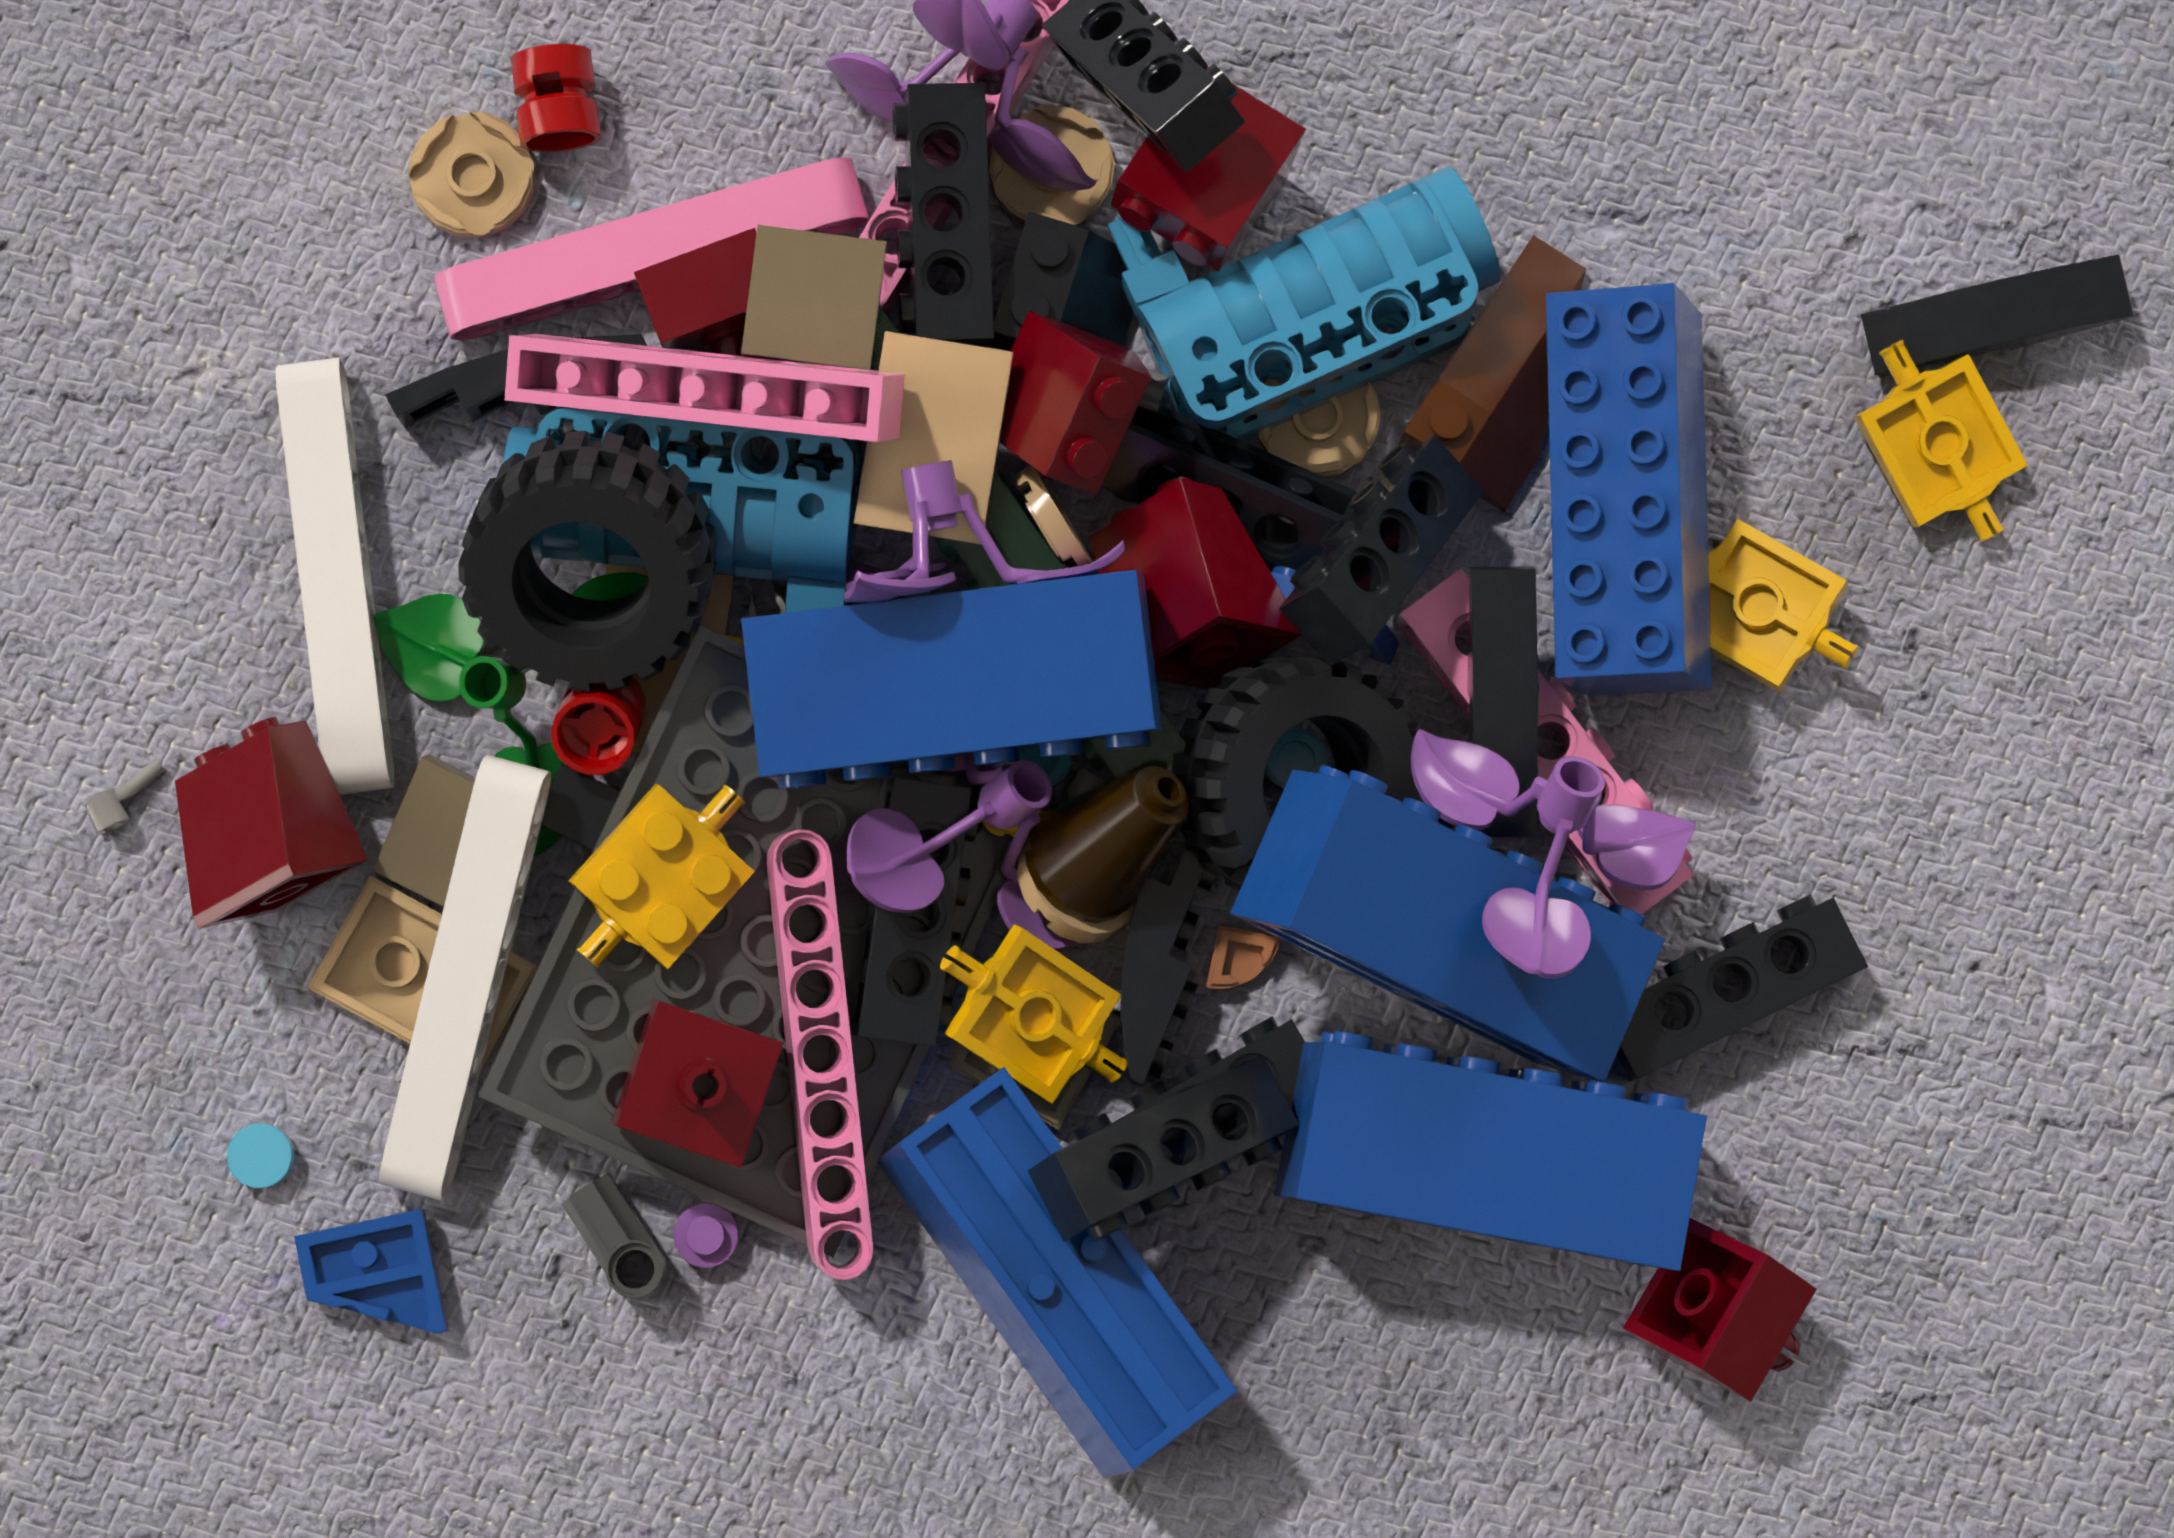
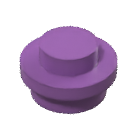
M701 1203L691 1206L680 1215L675 1224L673 1238L676 1250L686 1262L696 1267L711 1268L721 1265L732 1256L738 1244L739 1232L735 1219L726 1209L716 1204Z

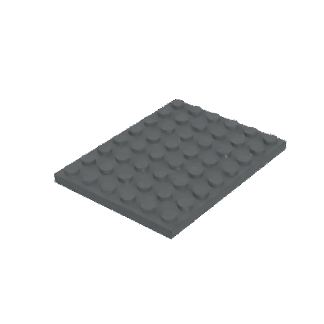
M700 625L698 631L693 634L591 855L655 784H659L683 807L699 813L712 801L725 784L735 792L734 795H739L745 801V804L734 813L719 831L723 834L729 848L755 872L669 969L663 967L641 946L624 939L608 954L598 968L587 960L588 958L583 957L577 949L584 944L603 921L600 919L593 903L575 888L478 1097L807 1245L766 864L767 851L771 843L778 836L798 829L811 830L820 835L828 844L832 858L851 1035L870 901L855 887L851 874L847 870V842L852 826L869 811L883 808L887 779L897 777L972 788L970 803L978 804L980 791L986 783L972 785L966 777V772L960 774H949L944 771L909 773L908 762L890 764L891 777L844 781L843 770L825 772L826 785L779 789L778 778L760 777L744 645ZM982 821L978 823L974 842L964 841L961 867L970 868V885L965 906L955 905L952 931L961 932L960 950L969 956H972L994 908L998 891L1007 879L1001 871V865L1014 838L1010 834H1005L1004 836L992 834L986 829ZM927 830L920 831L923 843L937 836ZM792 841L786 846L782 854L784 869L796 878L808 875L815 865V855L812 848L803 841ZM942 847L929 854L936 863L941 858ZM930 904L919 911L901 913L904 924L915 932L926 929L933 919L932 905ZM803 905L793 911L789 919V928L795 939L802 943H807L819 935L822 928V920L815 908ZM911 958L899 962L893 971V985L904 996H911L917 993L924 983V971L921 965ZM958 962V966L965 969V966ZM813 969L800 976L796 984V993L803 1005L811 1008L818 1006L825 1001L828 995V981L821 972ZM946 972L943 995L953 997L960 980ZM653 999L784 1043L741 1168L611 1124ZM825 1035L812 1037L803 1049L804 1062L814 1072L826 1070L835 1059L836 1049L834 1043ZM851 1035L866 1184L871 1177L877 1160L882 1153L930 1046ZM825 1100L813 1108L810 1114V1124L818 1136L832 1135L839 1129L843 1118L840 1106L833 1100ZM833 1165L820 1173L817 1180V1189L819 1195L824 1200L834 1201L846 1194L850 1179L848 1172L843 1166ZM844 1230L834 1232L828 1237L824 1245V1254L834 1258L845 1234Z

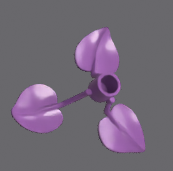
M915 0L913 11L916 18L936 41L947 48L916 77L909 81H898L888 66L862 54L840 53L830 56L825 63L826 67L838 78L854 100L878 118L893 123V103H904L903 96L907 85L926 84L960 52L983 67L993 70L1004 68L1008 62L995 115V122L1000 128H994L989 134V141L998 155L1009 167L1027 180L1055 190H1086L1095 186L1099 180L1089 177L1075 156L1051 132L1030 121L1022 119L1013 120L1010 116L1009 109L1019 66L1027 55V52L1019 45L1038 18V13L1029 0H988L985 5H983L981 0Z
M952 460L902 469L901 475L910 521L913 522V556L897 570L876 568L858 562L848 576L845 584L846 592L844 593V599L846 602L884 601L902 595L931 591L955 581L954 572L929 578V576L948 568L949 562L946 560L929 564L928 532L958 526L956 513L960 512L964 514L1005 583H1014V585L1093 575L1112 564L1125 551L1124 540L1098 560L1083 566L1049 571L1013 568L1007 564L975 511L971 493L958 494Z
M1421 728L1417 731L1413 740L1411 771L1417 791L1423 802L1440 811V818L1450 824H1461L1475 830H1483L1491 825L1497 812L1511 817L1538 799L1537 809L1541 823L1549 831L1556 834L1538 881L1536 894L1534 895L1529 891L1514 887L1499 890L1489 898L1483 909L1482 926L1491 945L1503 957L1529 974H1537L1541 978L1556 979L1570 974L1582 962L1591 941L1589 922L1583 910L1571 901L1548 898L1551 882L1570 833L1578 831L1579 836L1583 840V852L1588 855H1596L1600 871L1610 880L1632 889L1654 890L1667 884L1676 874L1685 849L1695 831V822L1668 814L1622 805H1598L1605 786L1604 776L1595 764L1581 757L1568 756L1560 759L1555 764L1548 781L1542 777H1536L1531 788L1517 797L1519 793V780L1515 770L1506 759L1497 753L1473 743L1440 738Z
M974 754L954 756L955 769L943 770L944 772L949 774L966 772V777L972 785L986 783L980 791L978 809L925 843L922 841L919 829L909 817L889 808H877L869 811L852 826L847 842V870L851 874L855 887L866 899L880 908L898 913H911L930 905L939 896L944 887L943 872L929 854L983 820L994 828L1012 829L1019 825L1001 865V871L1009 881L1000 887L997 894L998 908L1009 930L1014 924L1022 927L1056 951L1091 944L1078 943L1060 937L1046 927L1050 921L1043 916L1040 910L1035 914L1032 912L1024 900L1017 879L1018 857L1031 828L1040 822V816L1036 812L1050 801L1052 795V787L1047 774L1034 762L1019 760L1016 762L981 766L975 765Z

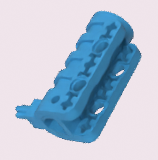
M1450 166L1299 232L1263 250L1222 267L1219 272L1213 271L1190 282L1175 251L1172 250L1162 255L1151 230L1149 232L1137 230L1126 223L1120 215L1118 220L1107 225L1127 268V271L1122 272L1123 291L1139 321L1142 335L1158 373L1170 376L1165 388L1176 411L1194 419L1195 422L1204 427L1213 429L1224 427L1225 432L1223 433L1241 441L1258 435V432L1269 426L1272 429L1291 420L1298 413L1300 416L1327 404L1329 399L1333 397L1338 399L1368 385V382L1372 384L1454 347L1464 339L1469 331L1472 309L1475 306L1477 293L1499 283L1501 278L1497 255L1482 215L1467 186L1458 173ZM1408 316L1409 323L1404 317ZM1452 325L1453 330L1445 332L1444 328ZM1384 327L1391 328L1398 333L1387 334L1378 329ZM1420 338L1424 344L1416 346L1415 340ZM1404 345L1401 353L1396 357L1390 359L1380 358L1383 354ZM1362 365L1367 368L1365 371H1358V367ZM1339 376V381L1330 382L1331 379ZM1269 378L1279 380L1284 384L1272 387L1263 384L1261 381ZM1303 390L1313 392V394L1305 398L1300 396V392ZM1290 397L1282 408L1273 411L1265 410V407ZM1249 416L1253 420L1246 424L1243 423V419Z
M559 407L547 414L539 423L538 429L516 426L511 428L506 443L503 463L514 453H520L526 457L530 444L546 437L553 438L556 446L561 445L567 433L563 429L564 422L573 420L574 430L587 431L588 433L597 432V425L606 426L603 436L591 435L589 436V441L602 442L605 432L625 436L623 446L631 449L633 448L629 446L626 440L625 431L627 425L633 423L641 426L650 437V447L660 452L658 463L666 469L672 464H676L689 477L686 492L690 494L697 491L702 494L709 508L705 523L712 524L716 530L718 545L714 555V559L717 561L715 574L788 581L785 613L847 605L844 593L846 592L845 584L848 580L852 563L856 528L854 518L859 494L862 449L859 440ZM700 431L703 432L704 443L720 446L726 444V438H733L735 433L737 434L732 448L717 447L712 450L710 455L700 457V447L695 444L680 443L677 445L678 451L668 452L672 441H688L692 434ZM764 436L776 443L780 455L777 464H764L755 458L751 446L753 437ZM798 439H801L802 441L800 446L798 443ZM826 443L833 444V455L843 457V460H840L837 468L833 470L826 469L825 458L810 455L804 457L805 464L798 463L796 468L793 467L798 453L816 454L821 446ZM583 522L562 523L542 530L530 540L534 557L645 567L640 555L624 538L607 528Z

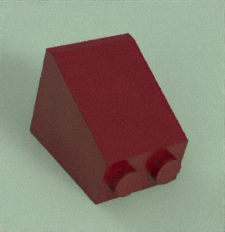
M1236 85L1234 87L1238 91V95L1231 102L1246 123L1187 174L1146 137L1119 177L1111 201V206L1118 209L1121 218L1133 228L1143 232L1152 230L1173 243L1175 251L1185 260L1200 266L1207 264L1218 272L1287 180L1306 128Z
M1029 310L1010 351L1014 353L999 443L1043 475L1097 495L1151 379V375L1138 355L1131 349Z
M1186 477L1175 478L1161 484L1157 488L1156 494L1136 507L1127 508L1116 513L1111 518V523L1089 536L1095 561L1124 540L1125 551L1112 564L1099 571V574L1137 570L1144 576L1156 679L1207 690L1222 684V677L1238 666H1252L1254 660L1267 657L1300 637L1301 633L1279 610L1285 601L1284 595L1223 489L1198 483Z
M271 717L254 723L241 731L244 741L232 748L230 744H225L200 754L194 759L197 768L175 780L192 914L198 929L274 913L368 861L306 721L279 724L276 717Z

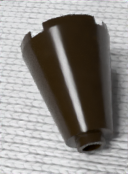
M1147 766L1049 807L1039 815L1040 822L1031 828L1029 832L1031 834V848L1025 852L1026 866L1036 888L1053 907L1064 914L1073 909L1078 913L1089 916L1084 922L1097 924L1117 918L1133 904L1185 820L1190 807L1188 793L1179 778L1169 770L1159 766Z

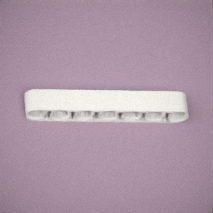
M341 357L276 366V388L320 753L339 795L393 788L395 786L393 752L380 645L373 620L376 612L349 390L344 364Z
M486 755L480 764L472 789L379 1172V1184L440 1201H444L450 1191L457 1170L551 785L550 771Z

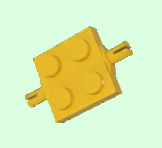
M1903 340L1881 350L1879 355L1882 356L1897 385L1890 390L1882 401L1853 417L1912 527H1919L1946 511L1964 509L1980 542L1993 537V534L2000 533L2004 530V527L2000 524L1986 496L1990 495L2003 479L2029 465L1970 355L1961 356L1938 370L1919 373Z
M1737 519L1721 545L1709 553L1711 653L1781 693L1799 663L1809 657L1813 651L1846 670L1851 665V658L1855 659L1859 646L1829 631L1828 625L1831 613L1848 588L1847 580Z
M655 784L568 880L593 903L600 919L603 921L577 951L598 968L608 954L624 939L641 946L663 967L669 969L755 872L729 848L723 834L719 831L734 813L745 804V801L739 795H734L735 792L724 784L720 792L699 813L683 807L659 784Z
M1015 924L994 956L986 961L984 965L960 950L958 946H953L946 952L948 956L965 966V969L943 957L940 964L941 970L948 972L969 986V988L967 989L965 1001L945 1030V1035L998 1070L1005 1067L1016 1082L1053 1104L1069 1077L1084 1065L1105 1077L1110 1083L1117 1081L1122 1076L1104 1064L1103 1060L1125 1071L1127 1066L1126 1059L1099 1043L1104 1023L1119 1001L1120 993L1024 928Z

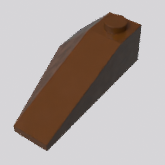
M1533 235L1411 419L1398 445L1407 442L1413 448L1431 436L1436 435L1484 490L1480 497L1505 512L1540 457L1549 421L1546 293L1581 290L1586 268Z

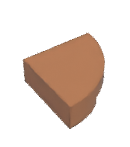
M1218 925L1206 989L1228 990L1240 987L1254 980L1273 960L1279 948L1281 938Z

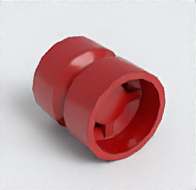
M549 44L527 48L511 56L514 93L517 97L525 100V103L516 109L521 148L535 152H562L585 148L601 140L597 101L587 97V93L595 88L591 49L576 44Z
M632 677L630 687L613 691L607 690L606 682L595 683L591 692L572 691V682H570L551 727L552 746L559 759L572 770L586 775H605L619 769L630 757L647 712L646 696L639 682Z

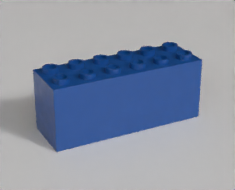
M1675 283L1546 293L1555 678L1585 696L1712 690L1702 313Z
M1137 570L741 619L760 777L778 778L779 789L826 785L825 772L843 770L844 781L891 777L890 764L908 762L909 773L955 769L954 756L974 754L975 765L982 766L1016 762L1020 760L1019 748L1039 746L1040 757L1046 758L1085 753L1083 741L1105 738L1106 749L1111 750L1148 746V733L1163 731L1145 579Z
M1321 765L1318 773L1293 769L1230 914L1538 1065L1605 1082L1665 941V938L1643 928L1647 918L1630 908L1616 903H1610L1608 908L1593 901L1596 891L1579 882L1565 877H1560L1558 882L1552 880L1548 898L1568 900L1577 904L1583 910L1589 922L1591 941L1582 962L1570 974L1556 979H1546L1539 977L1537 974H1529L1503 957L1491 945L1483 930L1482 914L1489 898L1499 890L1514 887L1524 889L1535 895L1537 884L1544 868L1542 863L1518 852L1508 851L1506 856L1491 849L1493 839L1488 835L1461 824H1457L1454 829L1438 822L1441 815L1440 811L1412 798L1404 797L1403 802L1385 795L1388 785L1365 773L1351 770L1350 775L1325 765Z
M1322 1032L1321 1041L1303 1043L1291 1109L1299 1125L1285 1133L1274 1196L1646 1267L1675 1271L1681 1270L1707 1115L1687 1111L1689 1099L1659 1093H1650V1095L1634 1093L1633 1100L1624 1099L1626 1087L1587 1080V1082L1572 1081L1571 1088L1561 1087L1563 1075L1524 1068V1070L1510 1069L1509 1076L1498 1075L1499 1062L1469 1056H1461V1058L1447 1056L1446 1064L1435 1062L1437 1050L1398 1043L1397 1046L1385 1044L1384 1052L1371 1050L1373 1038L1347 1032Z
M1003 1067L897 1143L880 1157L877 1163L1103 1478L1133 1471L1238 1390L1121 1228L1092 1242L1088 1232L1066 1242L1063 1241L1028 1173V1170L1054 1152L1062 1149V1146L1006 1068Z

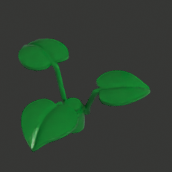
M634 572L605 574L583 583L573 591L572 595L598 601L619 599L633 594L648 583L649 576ZM451 594L427 595L399 607L378 612L373 616L376 633L386 658L396 674L413 692L425 699L439 702L456 700L462 696L467 703L474 707L493 709L495 720L503 722L524 744V748H504L497 752L494 757L550 771L552 785L561 764L565 763L559 759L552 746V742L537 747L534 735L511 714V708L516 706L524 697L527 685L525 673L532 669L524 665L520 671H517L503 661V658L479 656L486 644L477 632L482 618L481 616L476 618L470 617L467 614L461 597ZM541 826L534 856H538L550 849L563 836Z

